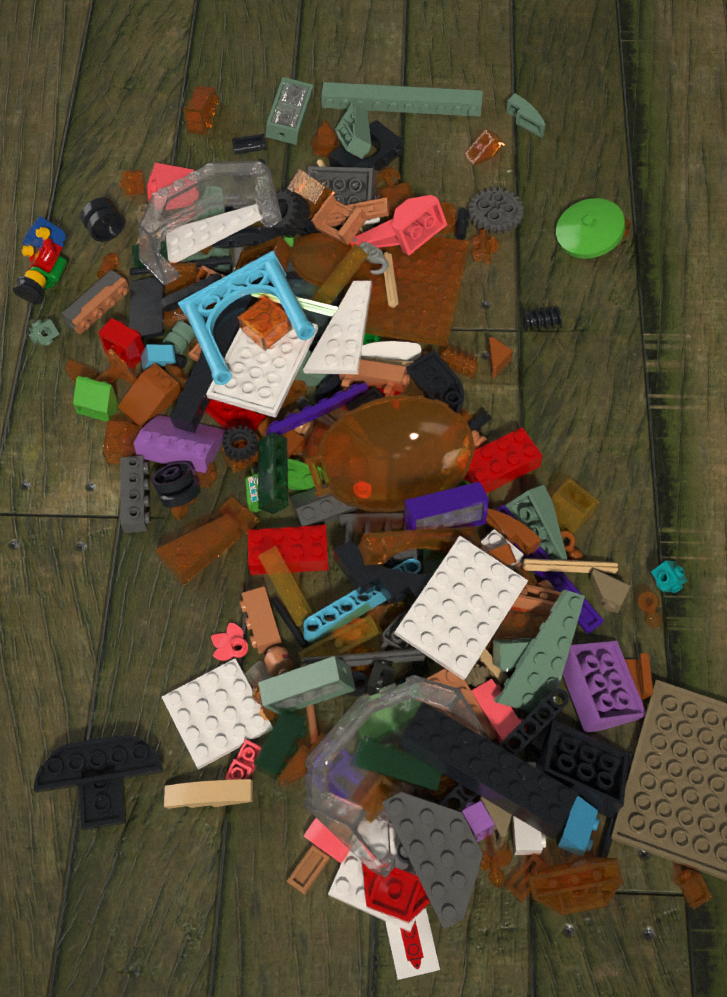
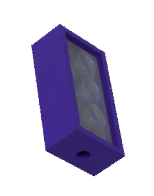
M481 482L405 500L404 526L411 542H416L486 524L489 499Z

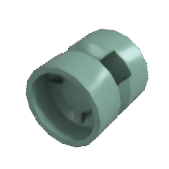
M178 321L172 328L173 332L168 333L164 338L163 344L173 345L175 353L182 355L188 347L187 344H190L195 338V333L191 326Z

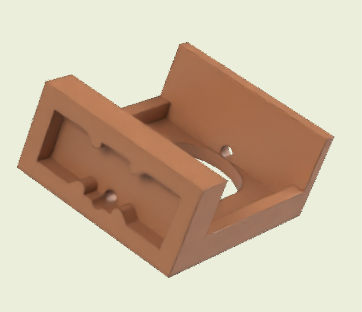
M330 194L311 221L318 231L349 245L368 218L363 209L356 207L354 210L336 201L333 194ZM338 213L348 218L339 231L327 224V220L332 214Z

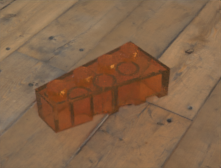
M226 514L155 549L159 561L185 585L242 538L243 535L240 525L231 516Z

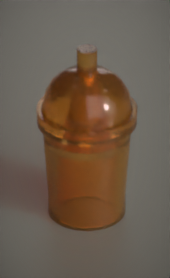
M116 253L103 257L96 273L99 279L104 277L110 270L115 271L119 267Z

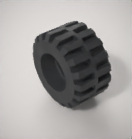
M287 189L276 191L274 196L270 197V201L267 202V208H265L266 214L264 217L267 219L266 224L269 225L268 227L278 228L285 236H296L297 232L301 233L302 228H305L306 222L309 221L308 215H310V210L308 209L310 206L307 203V199Z

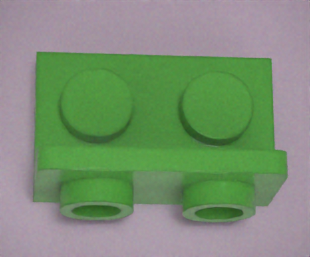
M286 459V468L281 478L280 486L300 492L320 486L323 479L321 467L316 464L303 463L298 459Z

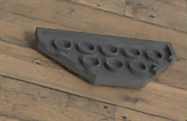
M403 792L383 801V807L443 929L464 919L483 853L463 814Z

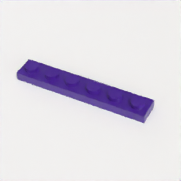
M365 382L360 385L354 384L349 390L345 392L339 391L330 399L324 398L315 406H306L297 414L291 413L280 422L279 420L272 422L266 435L269 440H272L348 404L367 392L369 388Z

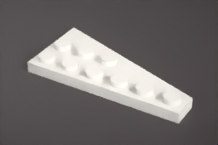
M258 204L165 230L168 261L173 265L261 220L262 213Z
M353 281L304 366V373H359L372 289L371 281Z

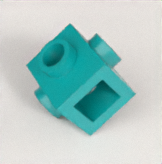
M664 561L651 571L656 579V585L663 592L676 593L688 581L684 576L683 568L676 561Z

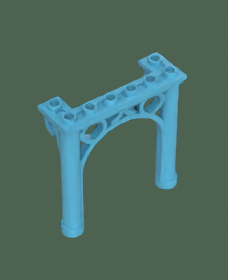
M274 251L178 302V305L191 324L212 371V378L217 385L228 383L232 378V374L216 343L213 327L219 314L233 301L253 293L272 294L280 300L300 340H307L315 333V328L308 321ZM263 277L259 284H252L254 280ZM217 302L213 309L205 310L208 305Z

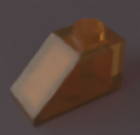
M485 129L465 153V156L475 166L495 157L505 143L496 133Z

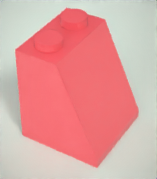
M155 163L147 183L148 205L150 207L154 206L155 211L192 206L194 200L198 198V189H196L197 177L194 175V169Z

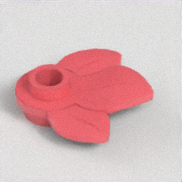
M229 623L227 634L221 633L211 636L213 645L217 648L213 654L214 658L226 661L232 657H243L248 652V643L243 639V630L238 625ZM237 646L242 647V649L239 651L235 650Z

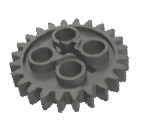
M493 187V191H490L489 188H487L486 192L481 190L480 195L475 194V198H472L471 203H469L470 220L473 221V225L478 224V230L484 228V233L490 230V234L493 231H496L497 235H499V231L506 234V229L511 232L512 227L517 228V225L523 219L524 206H522V201H519V196L514 197V192L509 194V189L505 192L502 191V188L497 191L495 187Z

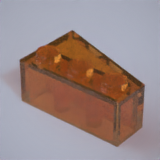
M196 86L191 94L192 100L187 101L188 107L183 108L188 133L207 135L208 128H211L212 125L211 118L215 115V105H218L219 97L216 95L215 88Z

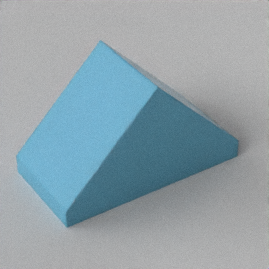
M147 344L141 355L143 372L154 363L159 367L176 363L174 346Z

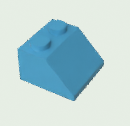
M577 796L565 821L558 848L583 857L586 851L590 852L594 840L590 838L592 830H597L600 819L596 817L598 810L579 796Z

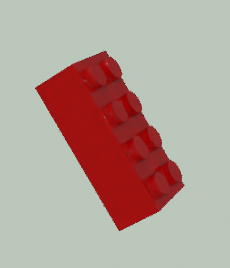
M521 427L458 458L456 470L461 478L471 484L481 482L487 494L539 468L543 455L524 428Z
M326 525L248 530V566L250 574L264 575L329 570Z

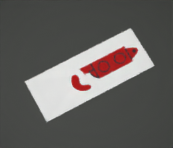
M426 908L417 915L411 932L386 922L398 980L440 970Z

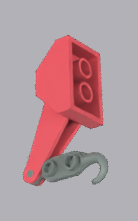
M428 195L407 199L395 209L393 219L354 236L350 242L352 249L358 251V254L369 262L382 265L379 270H371L372 274H382L389 267V263L384 258L382 251L378 249L379 247L400 245L402 251L409 256L447 226L438 198Z

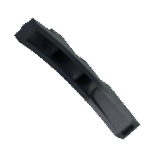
M351 540L336 548L333 554L334 561L359 595L368 594L377 586L389 604L395 601L400 602L406 596L414 604L434 575V573H403L386 568L363 554Z

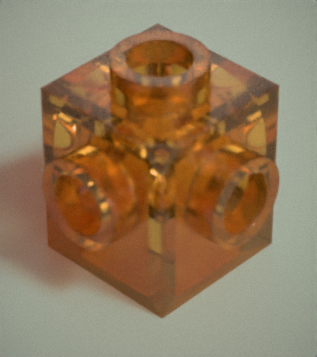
M142 170L122 172V179H119L120 189L124 190L125 196L144 195L145 180Z

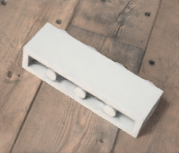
M528 762L531 766L536 767V762ZM512 815L514 855H541L543 848H546L545 834H541L540 831Z

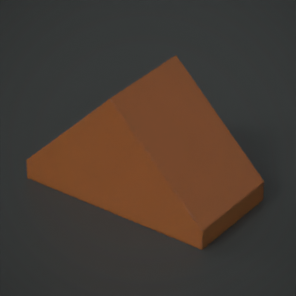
M489 337L488 351L492 377H496L512 361L513 350L494 337Z

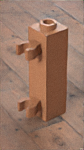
M362 359L360 360L358 374H339L342 382L341 386L344 387L343 392L349 390L353 384L360 385L365 382L367 386H376L377 388L384 389L385 398L390 400L393 399L395 391L404 392L405 386L410 381V375L407 373L405 366Z

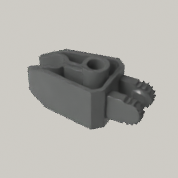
M408 611L398 615L382 633L379 639L381 647L378 652H382L385 649L388 651L407 649L409 643L395 635L394 632Z

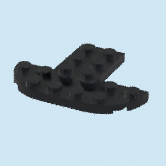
M118 735L74 742L53 751L45 763L39 767L34 781V792L39 793L79 786L82 830L126 824L123 779L162 773L164 769L155 749L135 736Z

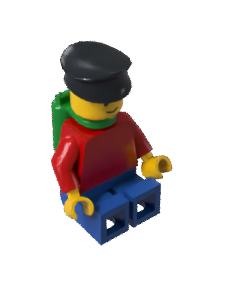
M41 216L30 227L22 244L26 245L23 246L22 254L23 256H29L31 263L24 276L17 278V286L13 288L15 295L35 305L42 303L43 289L52 288L59 282L67 265L66 259L58 257L64 245L63 241L66 238L64 231ZM30 244H32L33 246L37 247V250H36L35 254H34L33 247H32Z

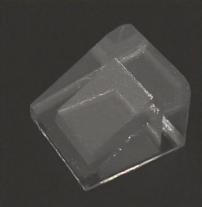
M257 661L244 674L255 690L259 689L258 682L274 677L270 675L264 661Z

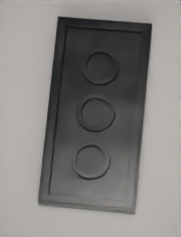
M163 275L130 283L129 328L136 329L141 334L142 340L164 335L165 312L160 305V300L165 297V278Z

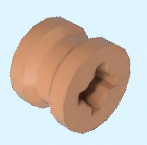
M473 430L467 436L464 445L473 448L474 451L486 445L488 439L485 436H480L477 430Z

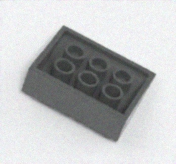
M308 166L306 199L310 206L308 218L314 217L330 194H333L336 201L344 205L375 200L378 171L373 168Z

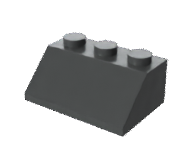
M343 478L289 497L300 526L325 525L339 520V514H356L357 505L351 490Z

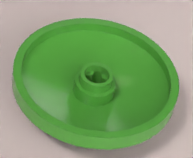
M600 198L586 199L572 205L561 215L556 226V237L560 247L567 254L582 259L595 258L608 253L619 244L625 233L626 223L623 212L615 203Z

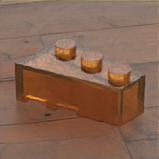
M509 610L485 649L488 652L493 650V640L537 637L540 632V626L543 622L547 621L549 616Z

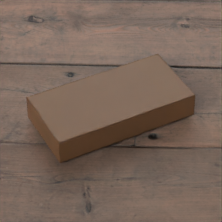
M312 844L288 878L287 883L303 895H306L331 859L330 856Z

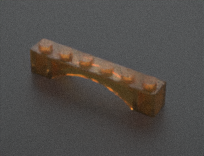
M463 526L459 528L364 533L359 549L364 565L384 564L394 555L411 549H432L448 554L459 536L481 549L482 543L476 527Z

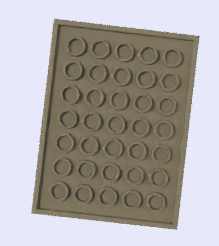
M655 680L653 694L649 700L626 782L624 806L618 811L611 835L613 840L727 881V703Z

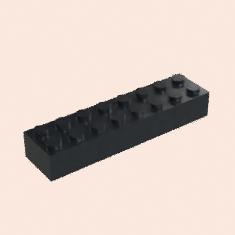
M422 702L397 746L552 839L561 831L579 794Z

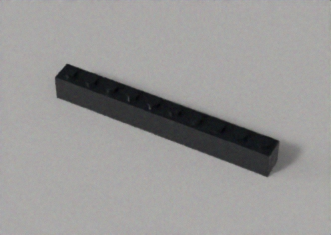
M263 277L254 280L252 284H259ZM249 294L233 301L221 312L219 319L216 320L213 335L223 358H225L250 307L255 308L259 298ZM202 350L198 362L193 367L190 378L186 381L185 389L179 395L178 403L170 414L175 428L194 433L211 400L207 397L206 393L213 381L212 371Z

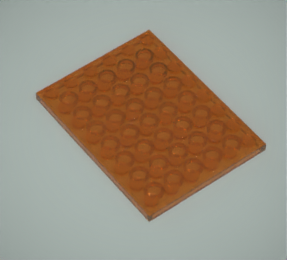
M433 236L409 256L402 251L400 245L379 247L378 249L382 251L383 255L385 252L392 254L399 301L395 308L388 305L384 273L374 275L370 272L371 270H379L382 265L371 263L361 256L354 281H371L372 283L365 334L448 346L470 249V241Z

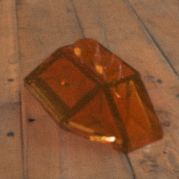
M595 857L554 865L528 876L533 899L560 915L606 907L623 883L617 858Z

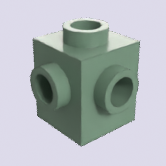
M48 318L43 321L41 319L35 321L29 329L31 340L34 343H38V345L44 344V346H47L54 341V337L59 335L51 319Z

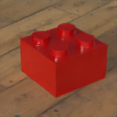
M111 318L98 332L105 354L134 369L142 360L141 355L144 351L141 334L136 329L127 327L122 321H116Z

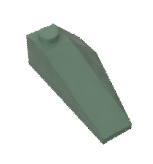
M544 485L528 490L505 505L519 522L531 529L541 539L540 547L551 560H567L553 501Z

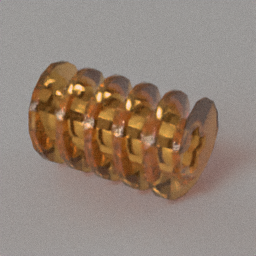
M449 345L443 351L441 358L452 371L456 370L457 374L463 372L464 377L469 375V378L473 379L479 367L478 357L475 356L471 360V354H468L465 358L464 351L458 355V349L456 348L451 352V346Z

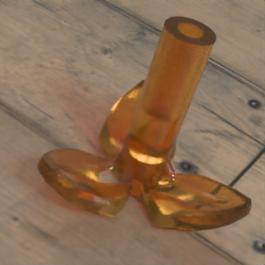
M393 167L382 170V173L378 174L377 184L385 179L391 195H398L392 178L400 179V173L393 169Z
M501 851L494 855L492 860L488 855L483 854L479 868L482 871L492 870L488 878L495 887L499 888L504 883L505 876L499 870V867L506 868L509 866L512 860V851Z

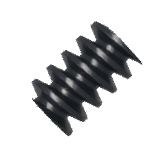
M554 306L553 309L546 307V310L540 307L539 311L533 308L532 312L526 309L524 312L523 326L525 332H527L528 327L534 331L535 326L540 331L542 325L548 330L549 324L555 329L556 323L559 324L560 328L562 327V316L558 306Z

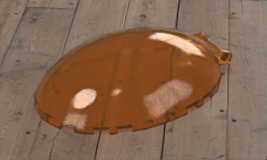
M393 395L362 404L360 407L345 413L343 417L335 421L326 431L318 446L319 455L305 459L316 488V498L331 494L342 503L364 511L397 512L405 510V500L453 489L464 479L470 469L471 460L474 456V440L471 429L460 413L454 412L448 407V404L437 399L424 398L422 395ZM316 463L321 465L323 477L328 488L324 489Z

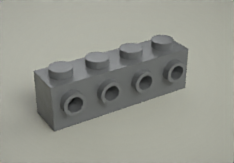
M143 455L120 457L121 526L124 533L147 531V524L150 523V513L147 512V507H150V498L147 495V490H150L149 479H146V474L149 473V463L145 462Z

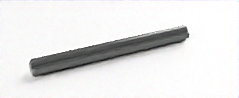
M418 649L334 655L348 666L373 665L375 661L379 663H397L425 659V654ZM333 656L303 658L302 667Z

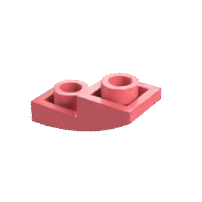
M245 739L237 758L233 759L225 779H250L266 748Z
M315 818L304 835L305 838L340 863L343 862L354 845L317 818Z

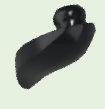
M329 374L322 382L317 391L316 404L324 398L330 399L341 384L339 374Z

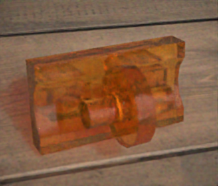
M486 229L481 230L480 236L473 237L474 248L481 247V249L473 250V258L475 262L484 260L486 265L491 264V253L495 254L500 249V241L496 240L495 237H491L490 240L487 237Z

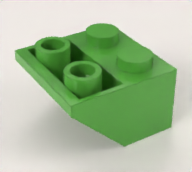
M77 376L73 405L77 414L111 422L119 404L112 385L104 381H95L90 377Z

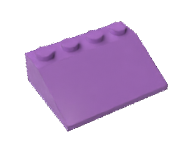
M157 415L140 430L135 439L136 455H143L146 460L168 465L176 462H188L194 471L207 474L222 444L223 436L227 434V430L199 424L194 433L175 428L170 417Z
M617 641L571 645L563 677L585 733L601 731L645 718V708Z

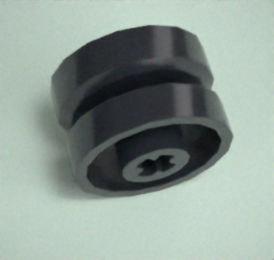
M96 198L85 205L81 211V221L95 241H110L117 237L124 228V217L109 198Z
M172 463L161 468L153 475L152 483L158 492L163 506L178 507L195 499L200 493L201 487L196 477H194L195 473L190 463Z

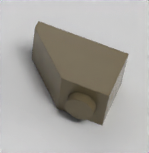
M593 569L589 581L599 605L609 612L619 613L631 586Z

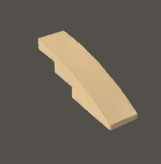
M253 780L201 781L165 786L164 807L168 809L184 806L195 808L209 805L219 807L253 802Z

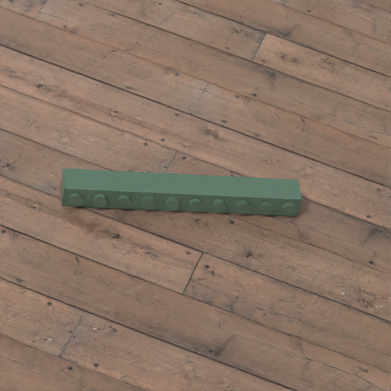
M323 82L321 99L322 108L348 109L351 103H354L368 111L481 117L483 91Z

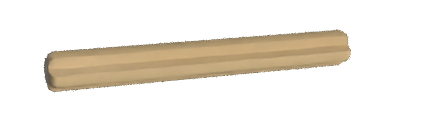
M524 559L522 562L523 570L592 573L593 569L607 574H615L618 571V564L616 562Z

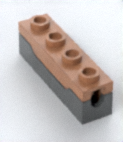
M110 270L61 313L65 324L78 334H82L97 319H100L108 309L112 308L117 301L126 296L129 292L126 279Z

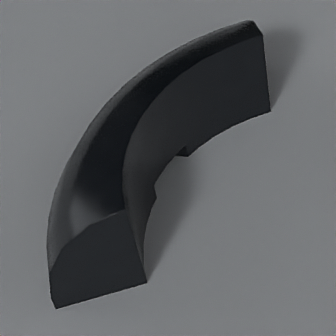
M247 226L212 244V247L230 249L254 245V247L275 249V247H284L285 240L282 231L278 228Z

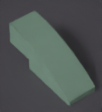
M515 93L507 101L506 113L516 118L517 125L543 138L546 125L543 118L529 102Z

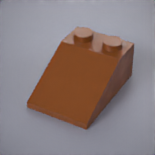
M154 363L138 377L117 407L142 429L154 417L160 415L178 400L179 395L182 393L180 384Z

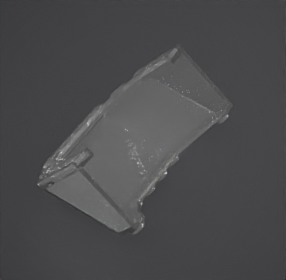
M261 161L212 162L153 193L139 224V260L166 285L180 276L178 271L159 254L161 250L160 245L165 240L167 233L211 209H224L225 206L244 208L258 204L262 213V219L259 221L269 228L282 221L270 168Z
M415 675L406 678V682L400 685L393 683L380 688L379 693L369 696V694L360 696L307 757L305 763L307 768V775H305V790L307 791L305 807L371 871L385 878L395 867L396 861L390 851V819L382 802L401 792L411 795L428 772L433 769V767L397 747L422 702L491 741L460 689Z

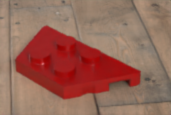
M362 855L367 908L409 924L430 904L417 875Z

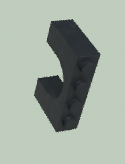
M376 120L369 125L371 145L379 152L372 157L361 159L340 146L329 154L330 166L373 168L379 172V170L388 166L393 160L404 153V141Z

